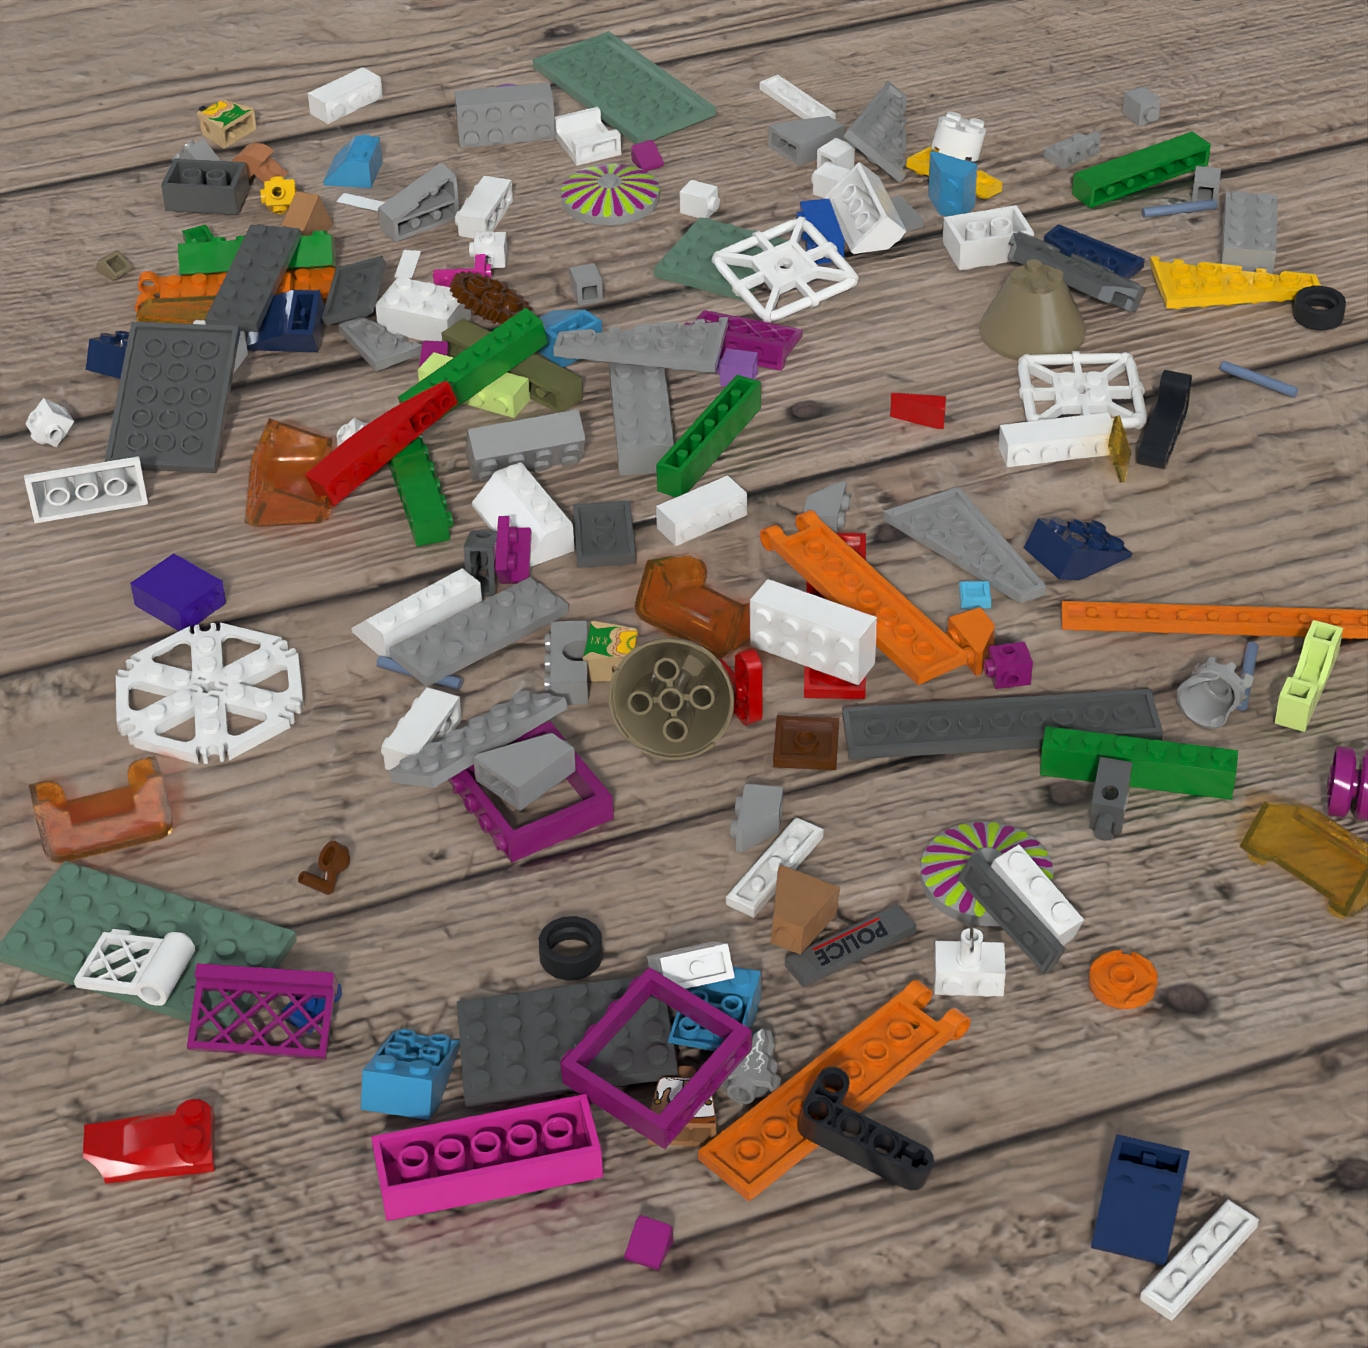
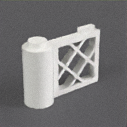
M112 929L111 932L102 933L75 977L74 983L76 988L137 995L148 1004L161 1006L166 1003L193 956L195 945L188 935L181 932H170L163 939L135 936L132 935L131 931ZM109 944L123 947L104 956V952ZM142 949H150L148 954L134 959L132 954ZM128 956L129 963L114 970L111 969L110 964ZM106 967L107 973L97 978H90L93 972ZM136 971V975L131 983L117 980Z

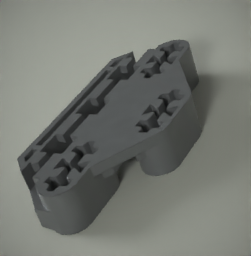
M1018 231V233H1013L1008 243L1012 246L1008 254L1010 259L1026 265L1028 260L1037 259L1044 265L1063 271V278L1067 285L1129 311H1137L1146 291L1145 286L1120 276L1105 266L1074 253L1071 254V257L1060 253V248L1024 232Z

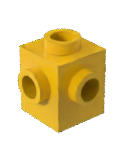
M278 176L271 177L270 181H264L265 189H260L262 204H266L268 211H272L273 214L287 213L297 191L295 180H285V177Z

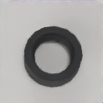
M1326 286L1305 287L1295 297L1294 319L1300 325L1309 329H1334L1341 325L1344 319L1346 299L1341 292L1334 288ZM1311 306H1321V307H1325V308H1328V309H1327V310L1315 309V308H1312Z
M577 916L558 918L547 924L538 937L540 964L545 972L555 978L566 981L585 978L595 972L603 960L602 934L596 924L586 918ZM565 940L583 941L591 946L585 953L577 956L566 957L551 951L556 944Z

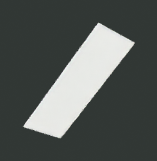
M344 193L336 201L378 211V207L385 203Z
M404 250L394 277L412 278L421 251Z

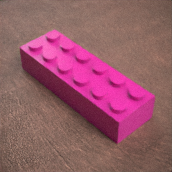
M586 1094L371 1136L386 1221L603 1178L601 1147Z

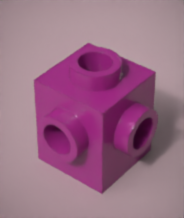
M1025 642L989 646L988 659L984 660V671L987 678L991 677L995 689L1031 685L1033 661Z

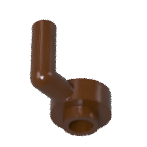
M337 841L328 842L322 849L318 859V867L324 872L323 879L309 872L302 871L298 876V882L323 894H332L335 889L337 875L343 872L349 865L348 847Z

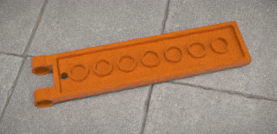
M325 267L323 269L309 270L301 268L285 272L291 274L292 290H320L325 306L336 268ZM145 271L139 276L138 289L142 294L136 298L135 311L139 316L145 318L153 315L209 312L227 272L209 275L195 274L189 276L170 275L168 277H158L152 271ZM149 280L154 282L155 285L146 286L142 282ZM160 293L159 299H156L153 295ZM146 302L151 304L152 307L144 308L140 304Z
M808 510L796 516L795 524L799 532L790 536H786L776 524L760 531V540L763 547L767 551L775 550L827 600L877 617L876 646L917 685L967 664L968 654L821 521L813 510Z
M913 980L902 992L699 1149L698 1160L750 1202L819 1146L801 1136L797 1129V1122L804 1100L823 1069L837 1067L846 1072L850 1085L843 1105L860 1113L951 1039L957 1041L962 1038L970 1027L971 1019L959 1009L952 1008L942 1019L936 1022L921 1011L930 1002L932 990L919 980ZM912 1025H916L918 1028L914 1029ZM825 1088L830 1092H836L832 1088ZM810 1115L815 1120H822L818 1116Z

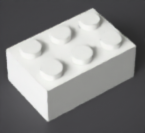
M1017 205L944 217L943 244L959 270H971L982 266H995L1000 263L1016 262L1010 259L1008 255L1012 247L1008 244L1012 234L1021 231L1034 236V232Z
M397 277L375 305L377 323L384 326L386 332L390 334L398 333L404 337L423 341H442L441 332L463 318L469 321L471 319V309H465V304L458 303V299L452 297L453 293L449 291V287L411 280L406 277Z

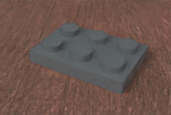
M383 256L336 268L322 314V319L326 325L342 323L356 317H366L373 313L387 264Z
M630 501L573 504L578 568L636 564Z

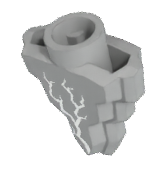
M759 1028L752 1033V1050L719 1087L725 1090L733 1101L740 1104H749L754 1101V1098L763 1100L780 1087L781 1077L777 1075L778 1063L772 1057L775 1051V1044L771 1030Z

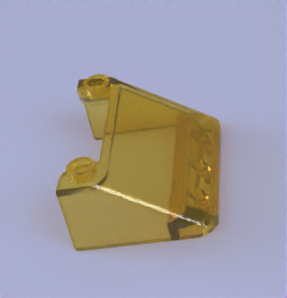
M1268 801L1262 804L1239 846L1249 853L1247 857L1251 861L1261 866H1265L1268 861L1276 863L1329 898L1327 911L1340 919L1354 917L1368 906V843L1308 805Z

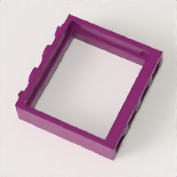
M549 721L507 745L553 733L562 740L566 741V739ZM576 752V771L566 777V780L583 801L516 830L511 828L476 783L474 764L448 779L453 787V793L461 796L468 813H474L478 818L482 831L491 835L498 851L502 850L511 863L613 819L612 795Z
M648 967L640 977L637 976L630 982L626 993L619 1000H614L608 1006L604 1017L597 1024H592L586 1030L582 1041L574 1049L571 1048L564 1054L560 1063L562 1082L578 1094H586L589 1101L663 1149H666L752 1050V1030ZM651 995L724 1040L659 1115L586 1069L589 1063Z

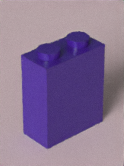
M174 553L130 583L135 606L177 631H181L189 626L193 628L226 604L222 580Z

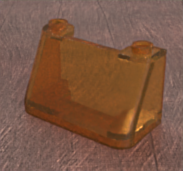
M269 418L250 461L244 523L254 527L320 524L323 519L328 520L332 510L329 497L324 495L318 497L315 495L304 474L332 452V439Z
M683 553L647 560L635 601V611L641 620L675 638L688 640L704 647L717 659L730 656L750 639V603L741 604L706 587L707 567L700 558L690 553Z
M156 755L137 759L129 765L127 770L129 786L66 801L63 788L57 782L50 780L29 784L32 805L46 857L52 862L64 863V861L69 862L167 837L173 828V819L163 775Z

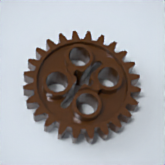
M461 271V273L457 272L449 286V291L453 293L452 297L457 298L458 303L465 304V309L473 310L474 315H479L483 320H491L493 324H496V322L503 324L524 308L530 311L532 307L528 306L529 302L523 300L524 296L516 294V290L509 289L507 284L499 282L498 279H491L488 275L483 277L478 272L476 275L471 271H468V273Z

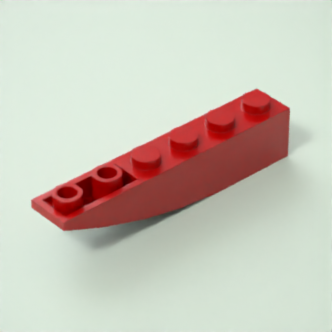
M443 381L390 409L346 439L304 474L315 495L335 507L453 408L458 401L449 382Z

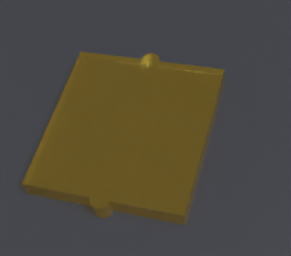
M1119 415L1114 416L1108 448L1119 482H1125L1131 449Z

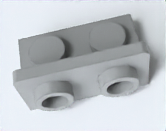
M1095 131L1086 136L1081 133L1075 134L1070 138L1045 148L1043 157L1064 170L1099 154L1101 133Z

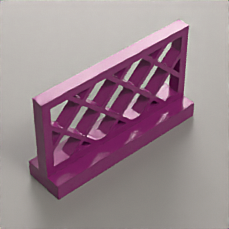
M703 310L696 318V320L704 319L705 323L719 322L721 317H728V328L720 359L723 358L726 348L758 352V366L779 371L784 369L786 357L803 337V329ZM686 322L684 325H691V324H694V322H693V323H687V322Z
M196 963L194 976L196 978V987L187 1041L188 1050L327 1059L334 998L337 996L338 981L334 972ZM204 991H219L225 999L210 1012L202 1004ZM225 992H234V993H233L232 995L228 996ZM244 993L253 994L259 1000V1003L243 1014L234 1004V1001ZM259 994H264V995H268V996H266V997L263 999ZM277 996H288L294 1005L278 1017L268 1004ZM294 997L302 998L299 1001H297ZM312 998L326 999L324 1011L314 1019L302 1007ZM230 1005L240 1018L223 1030L214 1017ZM264 1007L274 1018V1021L258 1032L248 1019ZM202 1010L205 1013V1016L200 1019ZM299 1010L309 1023L293 1035L283 1021ZM323 1020L321 1030V1028L317 1024ZM209 1021L220 1032L210 1042L197 1041L198 1029ZM245 1023L255 1036L245 1044H235L228 1035ZM279 1025L289 1036V1039L279 1047L269 1046L263 1037ZM314 1027L321 1036L320 1048H304L298 1039ZM223 1039H226L229 1043L219 1042H221ZM260 1041L264 1046L254 1044ZM294 1043L298 1048H292L289 1046H291Z

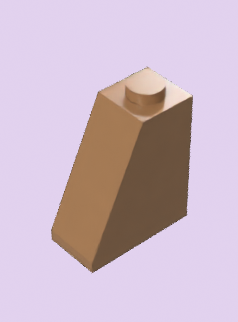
M296 191L281 227L300 228L302 236H310L313 231L328 232L333 223L319 195Z
M780 865L777 872L770 943L801 955L837 915L840 887Z

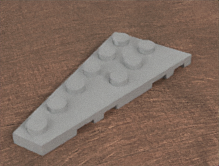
M887 81L843 137L847 139V142L853 148L862 151L870 162L879 165L901 183L906 177V171L903 170V167L906 165V159L903 158V154L906 151V130L903 129L906 124V118H904L906 95L891 82Z
M721 317L719 322L705 323L704 319L694 320V324L680 325L676 321L634 325V330L620 331V326L609 327L610 331L596 333L592 329L562 331L558 333L553 347L554 356L566 359H585L594 362L605 361L618 364L715 373L728 328V317Z
M959 487L883 511V520L980 580L989 581L990 586L1021 604L1046 595V585Z

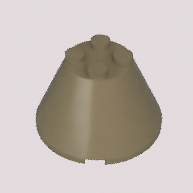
M1037 259L1028 260L1026 265L1019 266L1010 273L980 321L982 340L986 346L995 353L1016 361L1025 354H1071L1072 351H1077L1081 347L1086 335L1084 320L1063 278V271L1044 265Z
M680 638L654 639L631 650L621 660L612 676L608 697L611 716L621 735L642 749L641 752L663 760L689 759L711 749L729 727L735 702L733 685L722 663L704 647Z

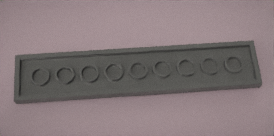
M1151 689L842 708V720L849 760L1042 748L1046 726L1162 741L1163 735Z

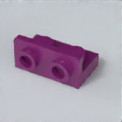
M498 516L495 572L500 584H517L530 577L532 531L531 528H517V526H513L510 516Z

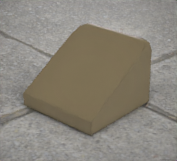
M116 250L98 260L95 270L110 280L115 281L133 271L134 267L119 250Z

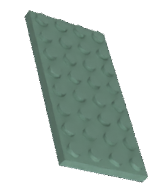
M610 31L532 59L534 69L586 108L598 107L601 112V119L614 129H617L634 144L665 137L669 133L685 129L687 126L716 116V107Z
M64 861L0 942V962L75 986V977L103 932L119 929L131 931L132 935L160 939H163L170 932H181L191 938L195 945V952L165 1004L161 1006L151 1005L137 995L98 990L90 991L190 1023L196 987V978L194 977L196 963L277 969L297 941L295 931ZM109 944L104 952V956L123 947ZM142 949L132 954L134 959L148 954L150 949ZM127 956L110 964V967L114 970L129 963L130 960ZM106 967L93 972L90 978H97L107 973ZM136 971L117 980L131 983L136 975ZM204 991L202 1004L210 1012L225 999L219 991ZM225 992V993H226L228 996H230V995H232L234 992ZM244 993L234 1001V1004L245 1014L257 998L253 994ZM230 1005L214 1017L223 1030L240 1018ZM202 1010L200 1019L205 1016V1013ZM211 1021L202 1026L219 1032Z

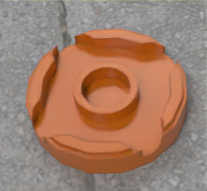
M1113 950L1101 954L1093 961L1088 977L1089 988L1094 996L1104 1004L1118 1009H1134L1146 1005L1153 999L1158 986L1157 970L1153 964L1138 953L1131 952V955L1122 954V950Z

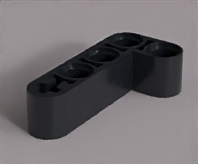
M1164 369L1160 380L1158 401L1141 441L1137 464L1166 469L1187 415L1192 383L1191 374Z
M837 1067L823 1069L804 1100L798 1118L797 1129L801 1136L904 1189L913 1191L923 1188L934 1165V1156L930 1149L844 1106L843 1103L850 1085L848 1075ZM825 1088H832L836 1092H830ZM810 1115L818 1116L822 1120H815ZM845 1131L850 1132V1133H852L855 1137L847 1136V1135H845L843 1132H845ZM876 1148L884 1149L887 1153H881Z

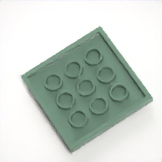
M700 217L654 267V277L744 301L741 296H736L732 291V286L713 264L712 257L716 251L752 236V233L757 231ZM776 237L768 241L776 247L789 240ZM754 246L738 254L755 256L764 251L760 247ZM727 264L740 280L756 273L752 268ZM760 285L748 290L753 294Z

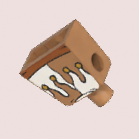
M680 1066L677 1068L678 1077H662L659 1079L650 1110L659 1115L695 1075L697 1071L693 1067ZM713 1096L710 1097L670 1145L705 1146L717 1136ZM648 1139V1145H657Z

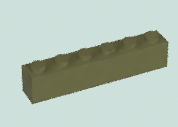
M463 318L441 332L442 341L449 343L450 357L454 358L489 334L490 331ZM532 354L507 372L528 378L530 399L558 413L565 412L583 399L581 376L536 354Z

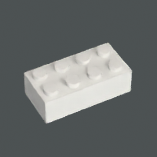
M769 579L765 581L750 599V646L857 685L860 684L874 666L877 617Z

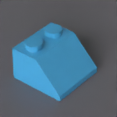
M370 135L355 136L334 156L323 181L324 185L372 188L382 165L380 137H371Z
M932 151L930 153L928 196L938 214L947 217L969 213L975 207L977 164Z

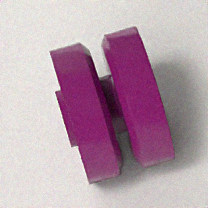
M1336 746L1327 782V816L1344 818L1349 812L1351 799H1355L1354 815L1356 819L1368 821V750H1365L1361 756L1359 769H1355L1356 752L1354 748Z

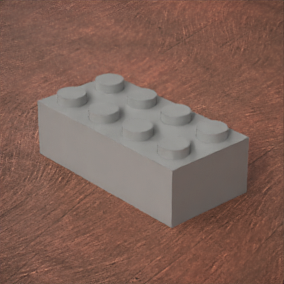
M550 82L454 91L460 148L555 139L553 95Z
M1243 191L1226 192L1222 227L1221 264L1242 266V271L1256 272V268L1266 269L1267 273L1273 274L1277 245L1278 195H1271L1269 193L1253 194Z
M578 409L468 429L465 452L472 481L480 479L482 482H487L495 471L518 463H522L527 470L534 469L537 472L548 470L551 466L562 464L564 467L575 465L582 459L586 438Z

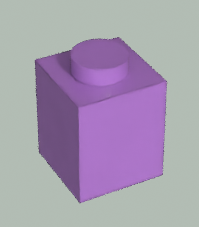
M726 348L723 358H719L716 368V374L720 375V386L726 387L736 375L756 380L758 375V352Z

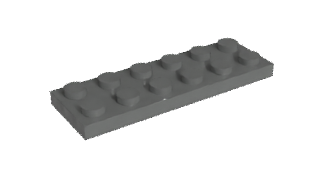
M262 224L250 225L205 318L206 325L239 326L240 331H259L301 239L300 228L265 226Z

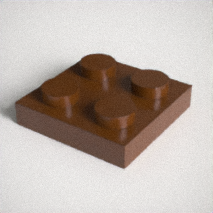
M777 715L773 768L836 770L839 718Z

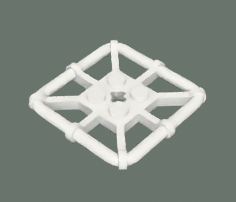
M800 216L798 219L789 220L766 231L754 232L751 237L716 251L712 257V262L716 269L732 286V291L735 295L741 296L754 313L767 323L782 319L807 307L814 308L819 305V302L842 293L851 287H855L859 280V276L855 273L854 269L837 252L835 244L828 242L812 223L807 221L805 217ZM793 230L790 241L776 247L768 241ZM805 231L818 247L805 252L798 244L801 234ZM754 246L760 247L764 251L755 256L738 254ZM823 257L830 258L839 269L820 267L814 261ZM727 264L752 268L756 273L740 280ZM816 278L838 282L818 292H814L807 284V282ZM765 283L771 289L766 308L760 304L748 289ZM796 287L804 296V298L775 310L780 294Z
M1072 351L1071 354H1025L1018 360V373L1021 385L1019 395L1024 403L1027 422L1055 419L1063 414L1089 415L1109 412L1114 417L1111 419L1116 429H1141L1147 423V411L1143 397L1145 393L1144 385L1140 382L1133 355L1128 352L1080 354L1079 351ZM1071 364L1073 373H1055L1042 365ZM1081 364H1112L1102 372L1091 371L1082 373ZM1124 370L1127 371L1128 386L1108 385V382ZM1030 374L1051 384L1052 387L1035 388L1031 385ZM1111 399H1133L1135 413L1113 403ZM1054 400L1055 405L1042 414L1036 413L1034 401Z

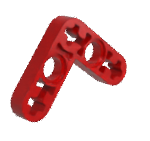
M750 648L735 655V673L723 659H718L726 669L733 685L735 700L733 713L745 726L761 721L763 716L762 664L756 651Z

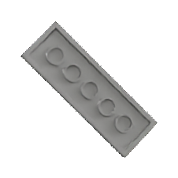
M529 577L390 647V658L428 687L444 679L447 675H451L567 615L568 604L535 579Z
M530 691L518 692L512 696V700L491 707V712L486 715L470 719L467 726L448 732L445 735L446 738L441 741L425 745L422 752L401 759L399 765L389 770L391 781L434 788L474 764L473 757L477 754L504 747L568 709L565 697L551 696L550 693L530 694Z

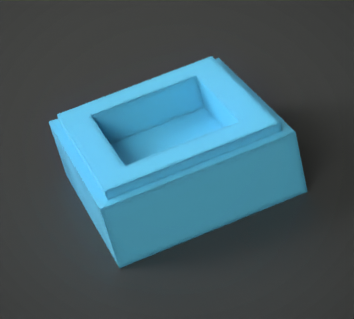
M989 581L959 582L961 609L991 608Z

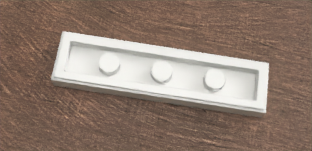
M776 75L760 82L761 91L802 119L830 116L836 120V113L781 76Z
M795 817L726 896V905L754 918L775 894L778 867L783 865L796 870L821 841L824 829Z
M1227 1200L1141 1292L1140 1300L1172 1321L1258 1227L1259 1219L1230 1200Z

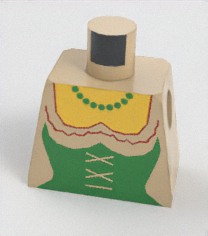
M221 100L210 107L201 106L197 111L202 134L224 149L256 130L254 109L251 107Z
M591 621L583 661H587L588 682L611 681L621 660L631 650L639 646L638 630L631 627Z

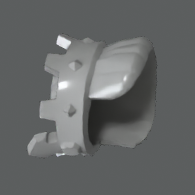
M1209 657L1208 661L1203 665L1197 663L1194 672H1192V677L1182 682L1178 687L1176 697L1181 712L1185 713V716L1190 721L1200 727L1218 729L1226 723L1230 712H1233L1237 706H1241V703L1248 697L1245 694V689L1251 687L1254 680L1252 675L1245 672L1239 677L1234 672L1237 665L1232 662L1226 666L1216 663V657Z

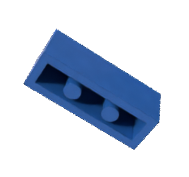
M830 198L800 201V212H796V219L799 216L805 217L828 242L835 244L837 252L844 258V237ZM805 231L801 234L802 241H805L806 251L818 247ZM823 257L814 262L822 264L833 261L830 258Z

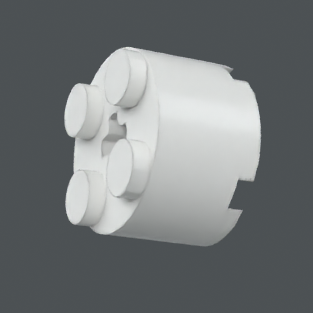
M947 112L946 116H942L938 120L931 148L935 150L937 147L939 153L965 160L966 157H972L971 162L977 161L986 133V129L983 127L984 121L976 118L968 120L961 118L959 113Z

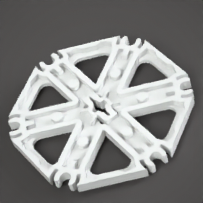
M211 623V629L208 631H201L199 624L195 625L194 634L191 633L189 626L130 656L131 659L125 661L127 671L118 670V676L116 675V718L118 732L120 731L122 736L127 735L129 744L134 745V748L199 764V755H201L204 764H208V757L213 754L219 755L220 762H224L226 759L225 752L227 751L229 760L291 728L290 724L295 723L294 713H302L304 703L300 661L296 649L288 650L287 641L282 640V637L225 623H220L219 631H217L215 623ZM227 638H237L260 645L258 650L224 667L222 644ZM179 644H188L191 647L192 671L153 661L154 657L172 650L173 647ZM282 670L288 671L289 687L284 692L277 693L252 687ZM131 689L166 696L142 710H132L129 708V690ZM227 712L264 722L240 735L233 736L228 734ZM195 716L196 735L193 740L181 742L158 736Z

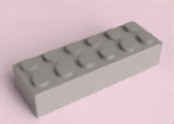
M608 362L619 476L657 473L656 464L674 445L664 367H646L644 365Z

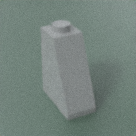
M830 116L769 125V147L796 165L802 166L817 159V149L834 138L844 141V125Z
M553 733L479 753L473 757L476 781L519 811L576 771L574 747L568 741L560 739Z

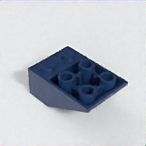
M291 290L275 295L259 331H244L247 350L318 353L323 325L322 314L325 308L320 290Z
M129 332L101 333L100 337L89 338L86 370L120 379Z
M1052 517L1051 519L1038 518L1023 547L1060 580L1079 581L1126 560L1133 554L1124 546L1123 540L1109 534L1106 531V526L1096 520L1082 522L1078 519H1071L1069 521L1057 517Z
M1116 1134L1091 1248L1166 1266L1185 1183L1190 1151Z

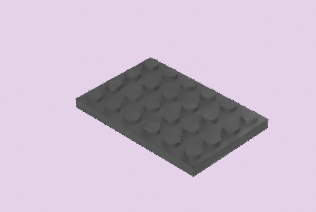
M131 322L104 462L139 456L142 470L216 473L240 337L239 326Z
M637 976L457 1001L466 1108L560 1095L564 1092L572 1093L574 1090L562 1082L560 1063L564 1054L569 1049H574L582 1041L586 1030L592 1024H597L604 1017L608 1006L614 1000H619L626 993L630 982ZM651 995L589 1063L586 1069L614 1087L659 1081L662 1077H678L674 1045L668 1042L671 1027L667 1004Z

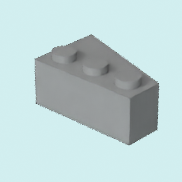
M442 162L378 207L380 229L394 242L455 220L456 213L459 211L456 175Z

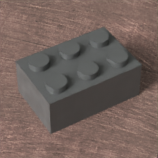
M174 159L161 184L165 211H175L178 213L238 214L250 188L246 162Z

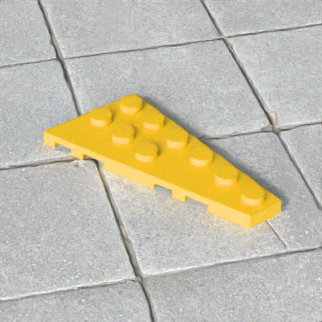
M1150 257V267L1166 309L1207 307L1211 305L1229 306L1240 303L1256 304L1269 301L1283 302L1285 300H1295L1297 293L1305 287L1321 286L1316 274L1283 271L1280 275L1267 273L1266 269L1256 268V272L1242 271V266L1209 262L1188 265L1182 259H1174V262L1170 263L1159 261L1160 257Z

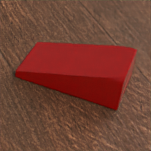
M891 392L890 417L936 429H944L946 396Z

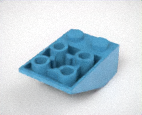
M585 309L552 310L538 317L543 321L548 344L537 352L562 368L579 359H566L554 356L553 347L558 333L592 329L596 333H602V321Z
M733 967L735 978L686 989L751 1029L761 1000V971ZM678 1011L668 1038L669 1043L716 1051L724 1042L722 1038Z
M410 1029L393 1031L363 1069L361 1110L430 1120L440 1106L460 1048V1040L450 1039L449 1036L444 1034L419 1035Z

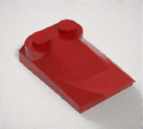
M190 1099L181 1103L175 1111L84 1124L83 1158L98 1169L104 1178L105 1184L215 1172V1113L213 1106H209L206 1101L201 1099Z

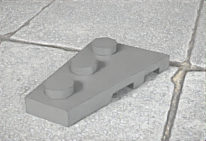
M357 317L338 324L339 333L375 371L387 369L392 365L421 355V344L417 342L410 344L405 341L404 336L398 333L392 335L385 331L384 326L365 317Z

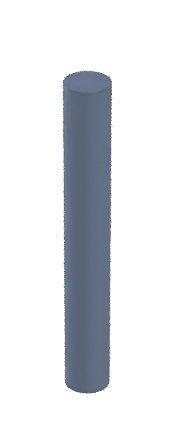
M1213 199L1142 208V216L1147 218L1217 209L1218 205L1217 200Z
M1223 361L1220 366V371L1292 398L1296 397L1299 390L1295 386L1227 361Z
M1251 641L1246 645L1241 675L1244 672L1252 676L1254 675L1259 648L1256 642ZM1251 687L1245 689V694L1248 697L1236 709L1240 711L1247 709Z
M381 655L378 657L377 667L414 677L392 658ZM447 675L444 679L436 682V684L460 690L463 685V679Z

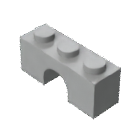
M587 621L551 622V634H545V652H550V654H545V673L550 672V675H544L545 693H551V696L565 697L567 705L588 704L587 661H583L588 638Z

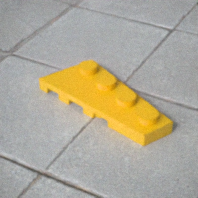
M930 146L908 157L906 167L915 170V173L919 175L929 176L930 153L932 151L939 153V149L936 147L933 150ZM977 170L976 195L979 198L989 199L1002 191V181L981 170Z

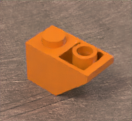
M979 607L948 617V630L945 634L968 654L967 664L964 665L968 666L975 676L981 675L984 670V660L988 659L989 646H994L995 624L983 609Z

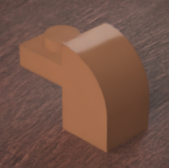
M261 143L248 144L231 161L246 162L248 180L255 175L264 183V181H270L271 177H285L288 174L284 168L270 157L274 150Z

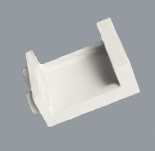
M598 107L554 118L555 138L576 166L621 155V134L617 129L608 131L601 122V112Z
M708 942L647 956L650 968L661 973L684 989L735 978L728 943Z

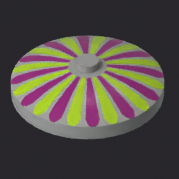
M599 164L581 169L569 176L561 187V203L564 210L573 218L594 225L614 226L640 220L657 207L660 199L659 184L654 176L641 168L626 164Z
M971 822L947 829L929 843L921 859L920 879L924 893L930 902L949 917L977 926H1000L958 880L970 856L979 853L991 866L994 859L1020 845L1053 883L1052 861L1048 852L1034 837L1018 828L996 822Z

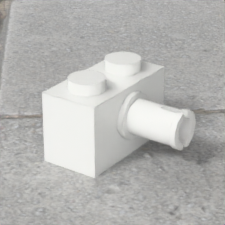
M967 928L961 933V941H935V995L1004 996V943L983 942L982 932L975 928L973 929L972 939H970V928Z

